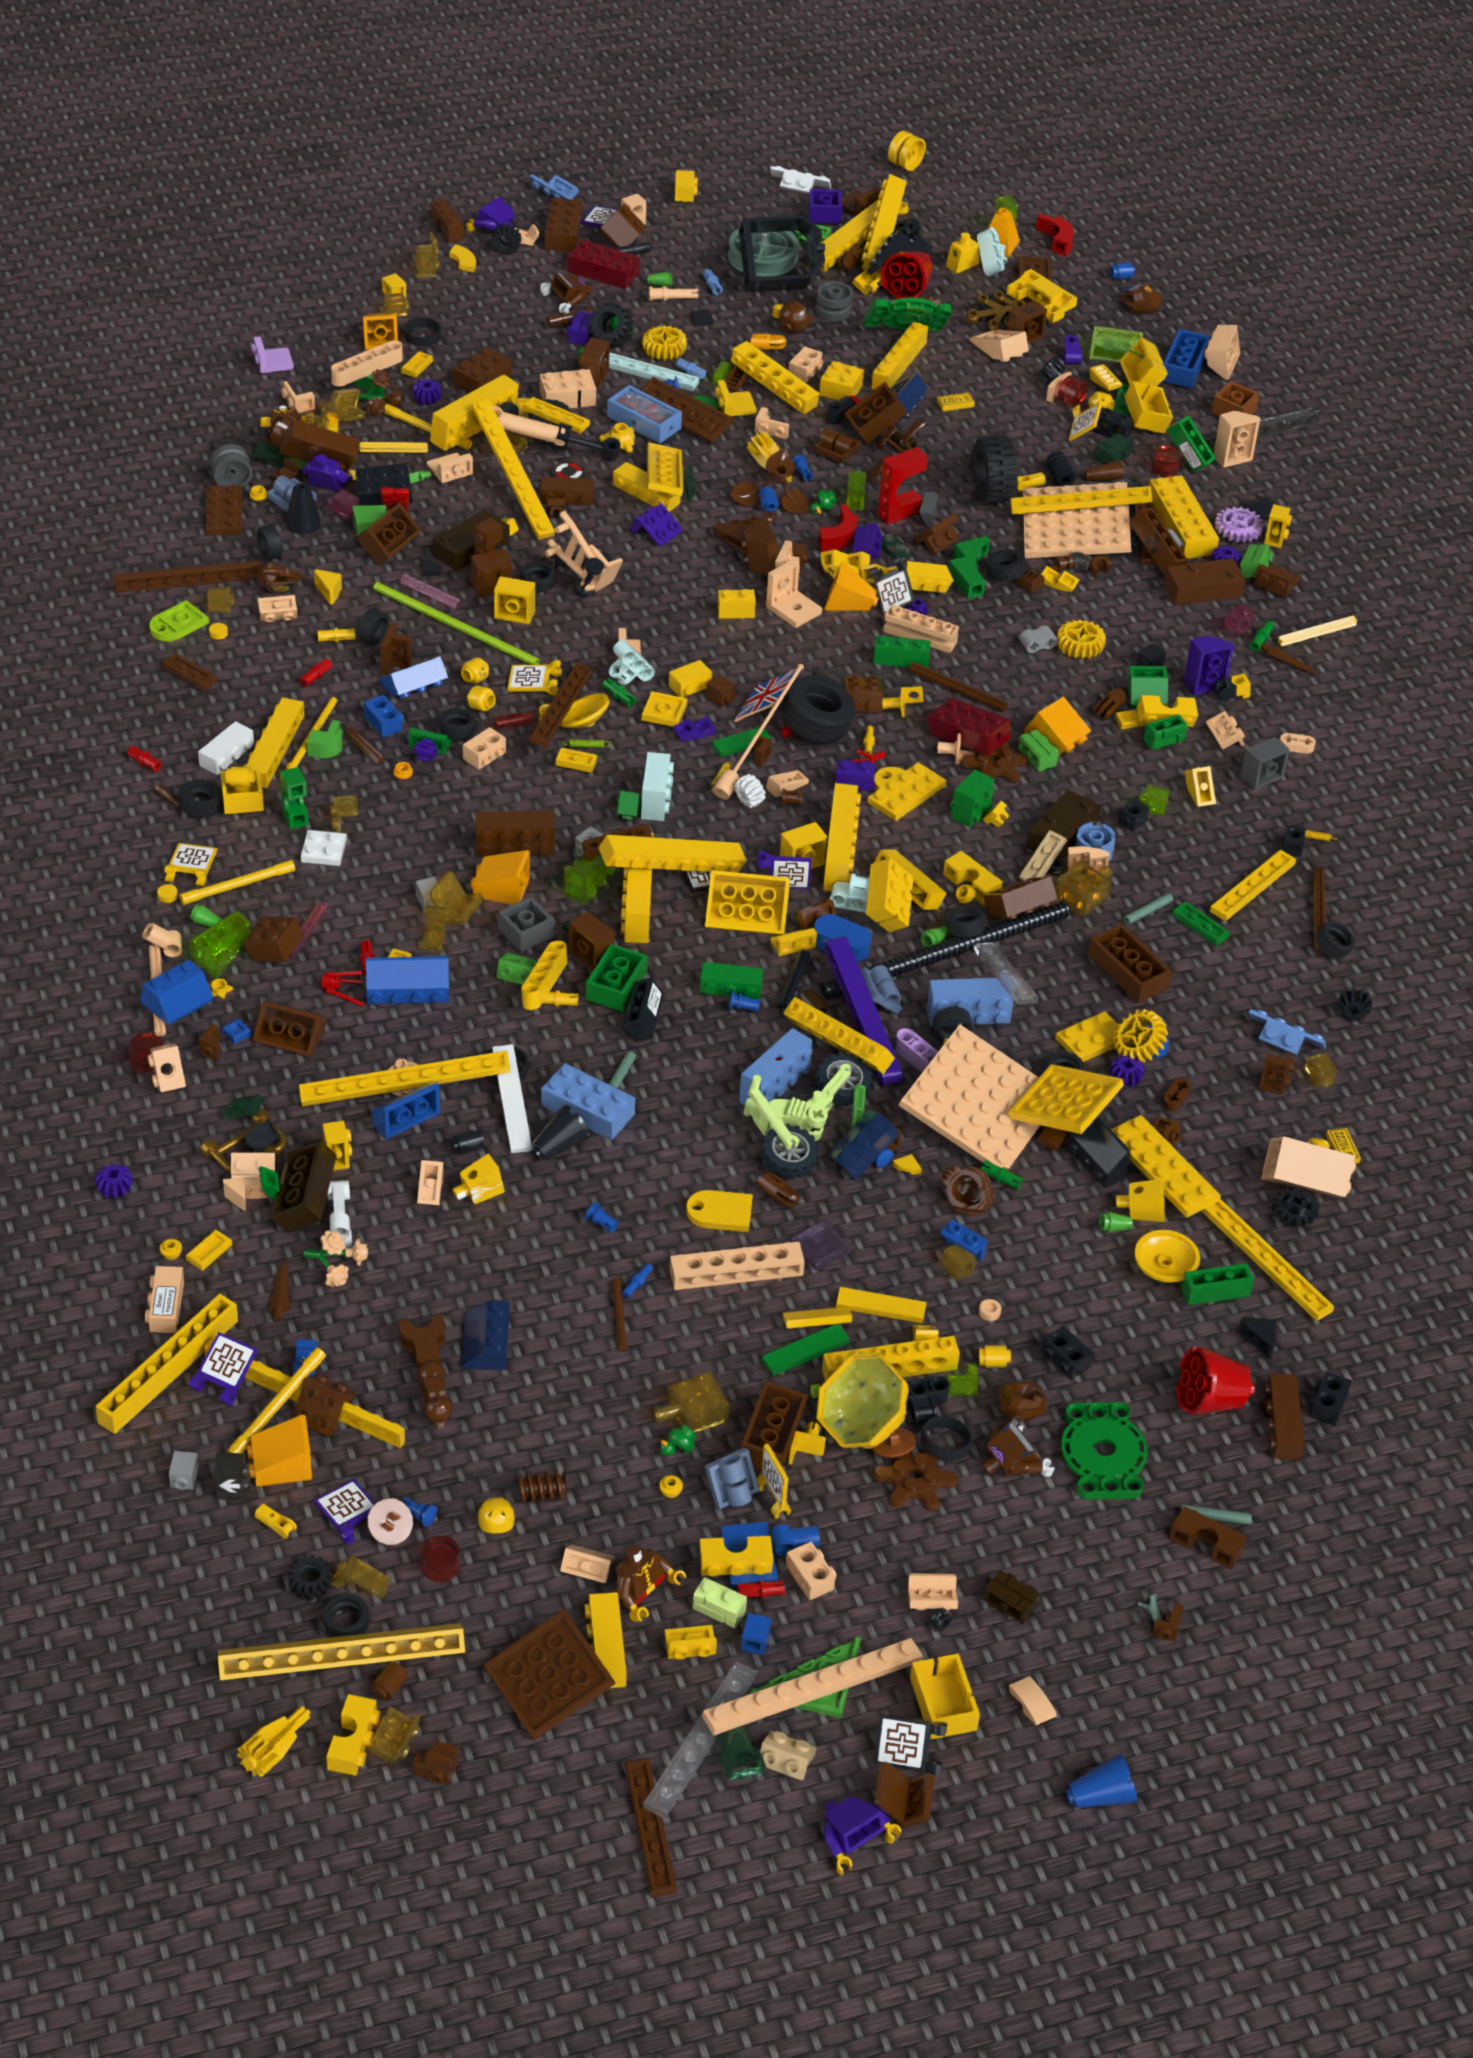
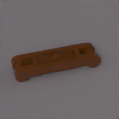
M642 824L584 840L582 842L584 859L586 861H593L597 856H601L598 847L606 835L652 837L650 826Z

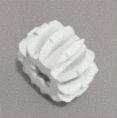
M744 775L734 783L737 797L746 807H756L765 799L764 794L766 792L763 789V785L754 775Z

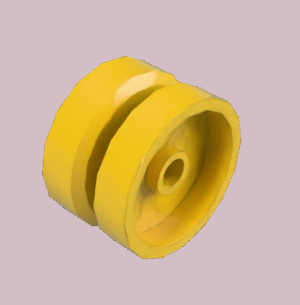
M907 131L897 133L889 146V161L897 166L900 165L907 171L916 169L925 154V141Z

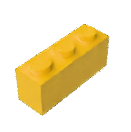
M907 561V572L912 590L947 592L953 582L947 565Z

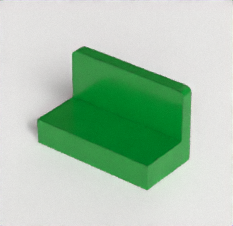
M411 728L409 731V747L415 748L418 741L423 742V738L435 741L434 745L438 747L437 753L445 755L452 742V739L447 738V735Z

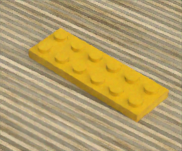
M648 442V489L657 493L660 491L666 492L671 496H682V449Z
M1142 1115L1111 1129L1131 1150L1129 1160L1149 1180L1163 1179L1164 1195L1186 1218L1220 1201L1221 1195Z

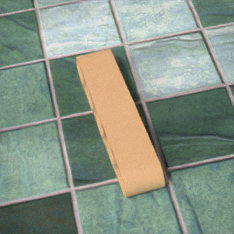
M390 341L332 365V384L344 386L371 375L377 369L383 370L400 363L403 360L402 343Z

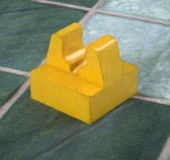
M1001 800L991 808L982 820L987 825L991 822L1000 827L1009 817L1005 811L1007 805Z

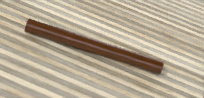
M616 1277L612 1279L618 1350L625 1352L627 1350L621 1279Z

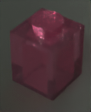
M343 489L331 497L332 512L346 520L353 517L352 506H359V498Z

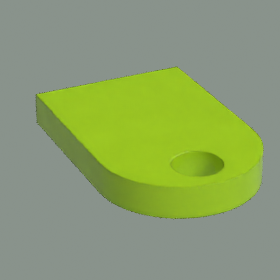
M185 600L154 616L149 624L150 633L154 638L161 641L178 640L209 624V617Z

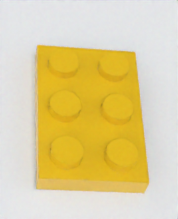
M1104 1011L1057 1032L1055 1039L1069 1053L1077 1055L1085 1062L1114 1049L1115 1043L1113 1038L1116 1036L1114 1031L1119 1028L1117 1023Z

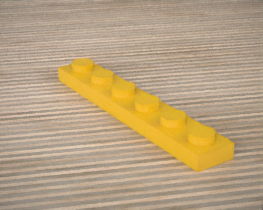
M1279 850L1211 906L1210 912L1227 921L1293 867L1296 859Z

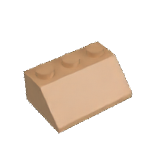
M1217 325L1216 330L1212 333V339L1209 340L1208 348L1205 349L1204 357L1207 359V364L1225 380H1229L1240 355L1237 325Z
M1238 411L1220 415L1213 454L1223 468L1253 459L1260 423L1259 416Z

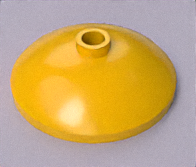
M597 693L576 700L560 726L565 728H583L594 725L608 708L610 702L608 696Z
M1171 1230L1152 1231L1141 1237L1136 1244L1134 1256L1138 1267L1155 1280L1180 1282L1183 1281L1185 1272L1195 1271L1199 1267L1200 1253L1197 1246L1191 1239L1179 1232Z

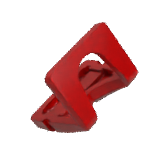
M381 488L383 505H386V509H390L391 505L400 502L404 509L408 510L409 489Z

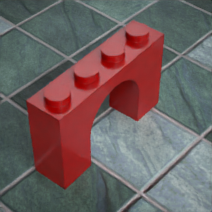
M919 447L883 459L877 514L887 525L920 514L923 498L916 491L910 490L896 495L898 487L906 478L926 471L928 456Z

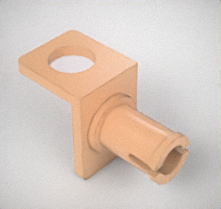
M958 734L955 743L938 741L937 754H954L955 764L960 765V760L965 755H975L973 751L960 750L961 734Z

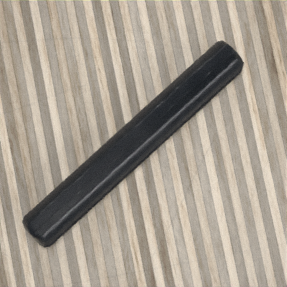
M800 950L778 1001L779 1008L786 1009L791 1003L810 958L808 950Z

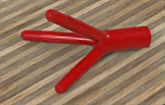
M857 749L856 753L865 756V758L851 760V762L868 761L873 763L885 758L886 753L880 751L871 755Z

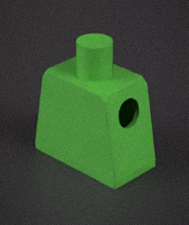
M386 505L352 506L353 524L357 536L386 512Z

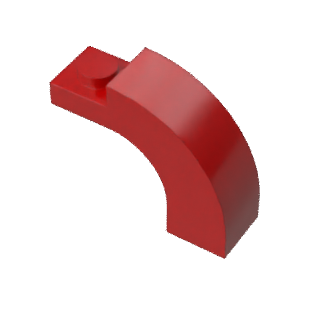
M1040 213L1037 216L1036 230L1053 236L1052 252L1066 257L1070 253L1073 244L1074 229L1072 225L1060 216L1052 218Z
M848 504L841 505L840 507L841 524L834 527L819 528L818 544L821 552L834 549L839 551L854 542V535H856V528L858 526V515H853L852 511H849Z

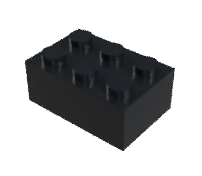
M408 463L355 469L360 506L383 505L381 497L382 487L409 489V503H413Z

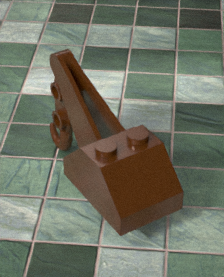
M766 511L762 513L769 517L757 519L755 516H750L745 520H731L729 524L717 523L713 526L715 536L744 553V564L748 565L750 571L768 575L769 572L776 569L775 561L779 555L777 539L770 526V523L776 519L774 512Z

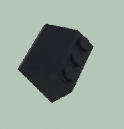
M1099 1116L1093 1120L1082 1134L1070 1133L1068 1142L1070 1153L1079 1159L1082 1166L1087 1168L1094 1179L1104 1188L1126 1178L1131 1150Z

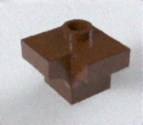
M436 1740L431 1750H428L426 1753L416 1754L413 1761L414 1775L427 1778L437 1784L449 1785L459 1763V1747Z

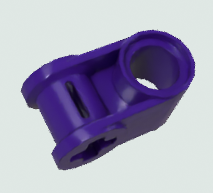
M1074 335L1065 336V347L1062 351L1064 364H1081L1082 350L1080 349L1078 337Z

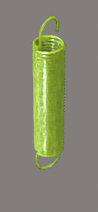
M569 740L570 747L604 748V742H609L604 740Z

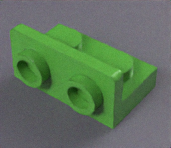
M507 952L499 959L496 977L523 985L538 961Z

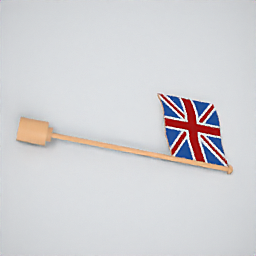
M798 664L797 668L784 675L758 685L749 696L735 718V722L771 706L773 708L734 770H724L712 789L717 797L728 800L735 789L734 783L740 779L737 770L797 675L804 669L802 664Z

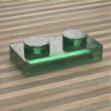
M892 533L882 537L881 548L892 559L898 556L906 558V560L912 558V551Z
M260 1094L233 1099L223 1112V1115L227 1120L254 1116L260 1111V1106L265 1099Z

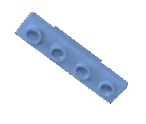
M533 174L530 175L532 185L538 190H543L548 196L571 200L579 192L576 186L557 175L548 183Z
M1250 1009L1249 1011L1251 1019L1265 1024L1259 1036V1041L1287 1053L1292 1052L1294 1056H1297L1304 1041L1322 1049L1326 1047L1324 1038L1319 1034L1312 1033L1311 1035L1306 1033L1302 1027L1287 1025L1283 1019L1268 1017L1266 1012L1259 1009L1256 1011Z

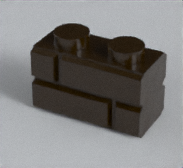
M1000 1570L986 1586L983 1600L1024 1624L1037 1609L1040 1594L1034 1587L1026 1586L1019 1582L1013 1574H1006Z

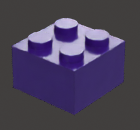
M810 189L809 220L815 224H841V190Z

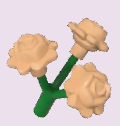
M336 1230L333 1232L325 1231L321 1237L322 1249H305L304 1257L320 1259L327 1267L328 1273L326 1274L327 1280L325 1283L333 1288L346 1283L349 1268L343 1264L338 1267L330 1265L325 1257L346 1255V1257H353L357 1265L360 1266L362 1261L367 1259L368 1248H366L367 1244H361L360 1239H357L352 1248L342 1251L346 1248L344 1237Z

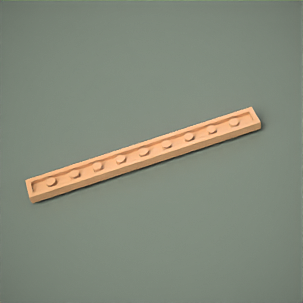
M912 1638L709 1708L703 1711L702 1718L714 1736L912 1666V1662L921 1661L923 1655Z

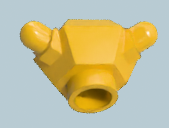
M625 423L615 424L608 433L599 437V441L602 443L609 437L616 438L621 443L619 451L625 450L627 453L633 451L634 428L628 427Z

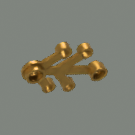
M997 290L994 292L993 299L1008 305L1002 306L988 299L987 294L981 293L978 302L992 309L982 311L971 309L966 314V321L969 324H976L979 318L996 315L994 319L989 321L988 327L991 330H997L999 322L1005 313L1026 303L1022 300L1013 301L1005 297L1002 291ZM1009 316L1005 317L1004 319V325L1006 327H1008L1007 321L1009 320Z

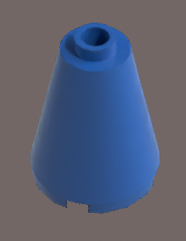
M1115 1755L1069 1783L1066 1795L1070 1805L1075 1804L1076 1808L1130 1804L1138 1801L1135 1786L1131 1782L1130 1771L1123 1755Z

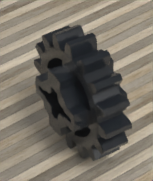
M910 217L908 219L903 218L902 221L897 220L893 233L895 234L900 229L910 239L920 235L921 228L918 220L916 221L915 218L912 220Z
M1294 1186L1293 1190L1285 1187L1284 1192L1279 1190L1278 1195L1274 1196L1272 1210H1275L1274 1216H1280V1222L1285 1220L1287 1221V1226L1292 1223L1295 1228H1298L1299 1224H1302L1303 1227L1307 1226V1222L1313 1224L1314 1219L1318 1217L1320 1204H1317V1198H1312V1192L1305 1193V1188L1299 1191L1296 1186Z

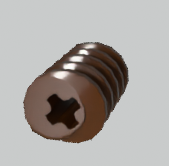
M563 1470L561 1477L558 1471H554L552 1478L548 1471L544 1472L543 1478H541L539 1472H536L533 1479L530 1473H526L524 1480L521 1474L518 1473L519 1496H521L524 1503H526L528 1496L535 1502L537 1495H540L541 1500L545 1501L547 1494H549L551 1501H554L556 1494L563 1500L566 1493L565 1470Z

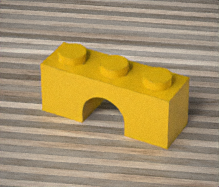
M1142 695L1137 705L1139 722L1145 725L1146 723L1179 714L1188 727H1193L1198 717L1195 698L1177 697L1173 708H1167L1161 703L1160 696Z
M963 851L956 853L944 862L943 875L956 885L964 881L972 882V887L975 890L974 899L983 906H985L983 894L1002 888L1003 881Z
M771 1536L747 1537L746 1549L739 1553L727 1550L724 1545V1538L700 1539L701 1576L715 1577L718 1575L738 1576L742 1574L762 1575L772 1573L773 1553Z
M348 1694L341 1713V1724L343 1729L351 1730L354 1733L348 1737L333 1736L326 1756L327 1770L356 1776L359 1767L364 1766L366 1760V1752L364 1751L366 1746H370L372 1743L373 1725L377 1726L380 1718V1711L377 1710V1700Z

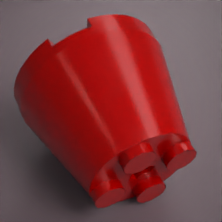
M903 251L891 255L881 269V281L885 290L887 289L895 299L919 297L925 291L932 276L933 265L930 256L920 251Z
M1192 1347L1184 1354L1179 1364L1182 1372L1180 1384H1176V1395L1179 1406L1184 1412L1192 1415H1203L1243 1409L1249 1396L1254 1394L1255 1385L1251 1382L1249 1366L1212 1350Z

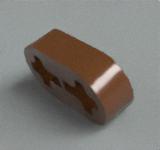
M1179 1078L1172 1083L1163 1098L1162 1104L1166 1110L1177 1111L1181 1108L1191 1093L1192 1085L1190 1081Z

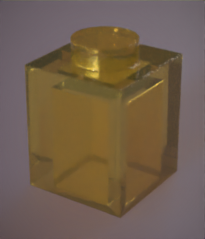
M403 292L384 295L385 313L396 314L397 317L407 316L409 301L405 299Z
M208 587V613H231V606L235 604V597L231 595L230 587Z
M1323 1053L1308 1057L1305 1073L1314 1087L1319 1088L1334 1084L1337 1068L1328 1054Z
M955 1244L948 1246L943 1251L941 1265L958 1282L975 1272L977 1258L972 1253Z

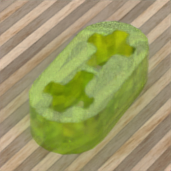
M721 361L714 373V385H717V380L725 381L731 370V362Z

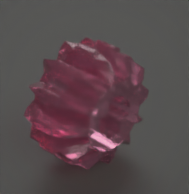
M1239 605L1237 608L1233 607L1232 611H1228L1229 615L1224 617L1226 620L1224 622L1225 627L1231 634L1241 636L1242 633L1246 634L1248 630H1252L1251 626L1255 624L1254 620L1256 618L1249 607Z

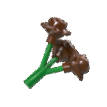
M378 369L372 372L374 385L369 392L358 393L356 396L357 400H369L367 402V411L370 412L371 416H380L385 411V401H390L394 407L401 405L402 393L398 392L396 388H394L391 394H385V396L372 394L376 387L381 386L385 388L390 385V377L385 371Z

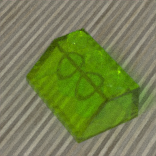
M1094 326L1089 359L1120 363V360L1129 350L1140 356L1131 347L1140 337L1143 338V332Z

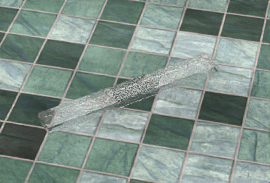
M994 943L975 944L977 955L1017 1005L1038 1004V996Z
M736 1661L705 1710L744 1697L757 1677L758 1671ZM702 1714L644 1802L643 1808L665 1819L720 1735L719 1733L713 1736L702 1718Z

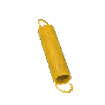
M728 762L722 765L711 784L712 789L723 771L730 770L731 765Z
M1306 830L1305 838L1330 842L1332 834Z

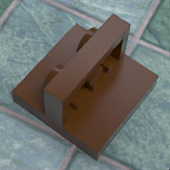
M951 515L913 538L915 544L917 545L924 541L933 556L959 541L960 538L952 526V523L959 520L957 515Z
M390 623L380 645L382 675H389L392 666L405 669L412 667V636L398 634V624Z

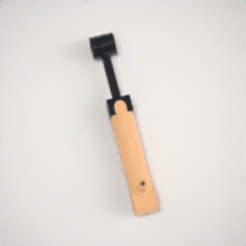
M492 406L503 429L506 431L555 443L554 447L566 450L568 442L601 450V457L608 462L615 461L618 457L621 443L616 438L609 437L605 439L603 444L570 435L572 426L561 423L560 426H555L503 412L500 407Z

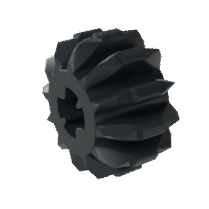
M1056 356L1044 364L1039 370L1038 376L1046 385H1049L1054 379L1063 374L1066 370V365Z
M1353 987L1351 991L1345 989L1344 993L1340 994L1337 1007L1341 1016H1347V1020L1354 1018L1355 1021L1358 1018L1364 1020L1366 1015L1371 1013L1373 1002L1369 992L1363 993V989L1358 991Z

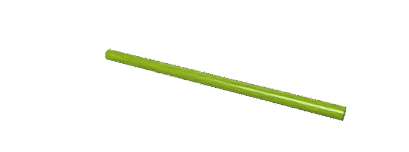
M376 582L373 589L517 659L530 665H539L540 663L539 658L382 583Z

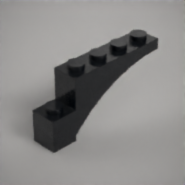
M899 229L895 234L892 232L886 238V241L874 255L875 257L869 262L870 267L867 272L872 275L884 265L891 255L897 252L920 251L929 254L933 247L920 235L909 239Z

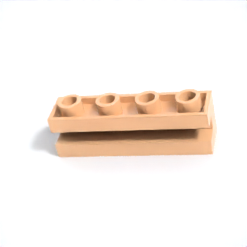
M891 605L885 614L884 620L887 622L884 625L883 632L898 637L931 640L930 647L947 653H951L957 644L959 630L957 625L895 605Z

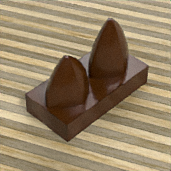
M827 899L797 911L794 918L800 923L801 930L814 928L816 920L823 915H836L834 902L831 899Z

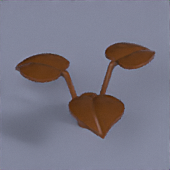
M917 420L906 432L902 444H905L908 450L912 449L908 444V440L927 422ZM894 425L887 429L885 435L880 438L876 449L880 450L888 441L901 453L907 451V449H901L890 439L896 429ZM886 455L884 458H881L871 470L870 480L874 484L881 472L883 459L890 456Z
M786 448L777 451L767 460L766 469L772 475H770L769 479L759 490H757L753 483L742 481L736 484L730 492L731 498L736 503L745 507H753L760 502L758 497L759 491L773 480L776 484L783 483L785 496L781 499V506L786 512L790 514H806L810 512L809 501L801 491L797 489H792L789 493L787 491L786 477L794 473L795 466Z

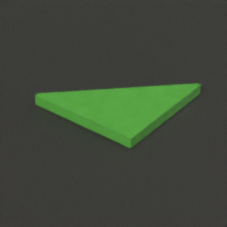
M856 1637L853 1641L826 1652L824 1656L816 1660L812 1659L798 1666L796 1670L786 1675L782 1674L768 1681V1684L758 1689H752L750 1694L857 1657L861 1637ZM849 1688L793 1708L842 1718Z

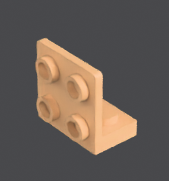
M453 453L427 461V466L439 481L444 483L473 474V457L470 453L462 456L458 453Z

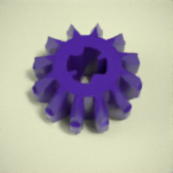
M424 378L423 381L418 380L417 383H414L413 387L414 399L417 403H422L423 405L436 404L441 397L440 384L437 381H432V379L426 380Z
M1218 546V548H1214L1210 561L1234 558L1239 567L1241 554L1238 553V549H1233V546Z
M1123 1054L1120 1057H1114L1109 1067L1110 1076L1123 1079V1088L1125 1086L1132 1088L1134 1084L1139 1085L1145 1071L1143 1062L1139 1061L1138 1057L1130 1058V1054L1126 1057Z
M111 1163L109 1167L103 1165L102 1170L97 1171L95 1185L100 1195L105 1194L107 1199L111 1196H114L116 1199L118 1195L125 1197V1193L131 1190L132 1175L128 1167H123L121 1163L117 1166Z

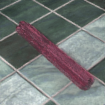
M403 574L400 578L401 584L454 609H458L462 605L460 599L408 574Z
M319 901L300 929L304 937L289 956L290 959L296 956L326 912L327 903Z

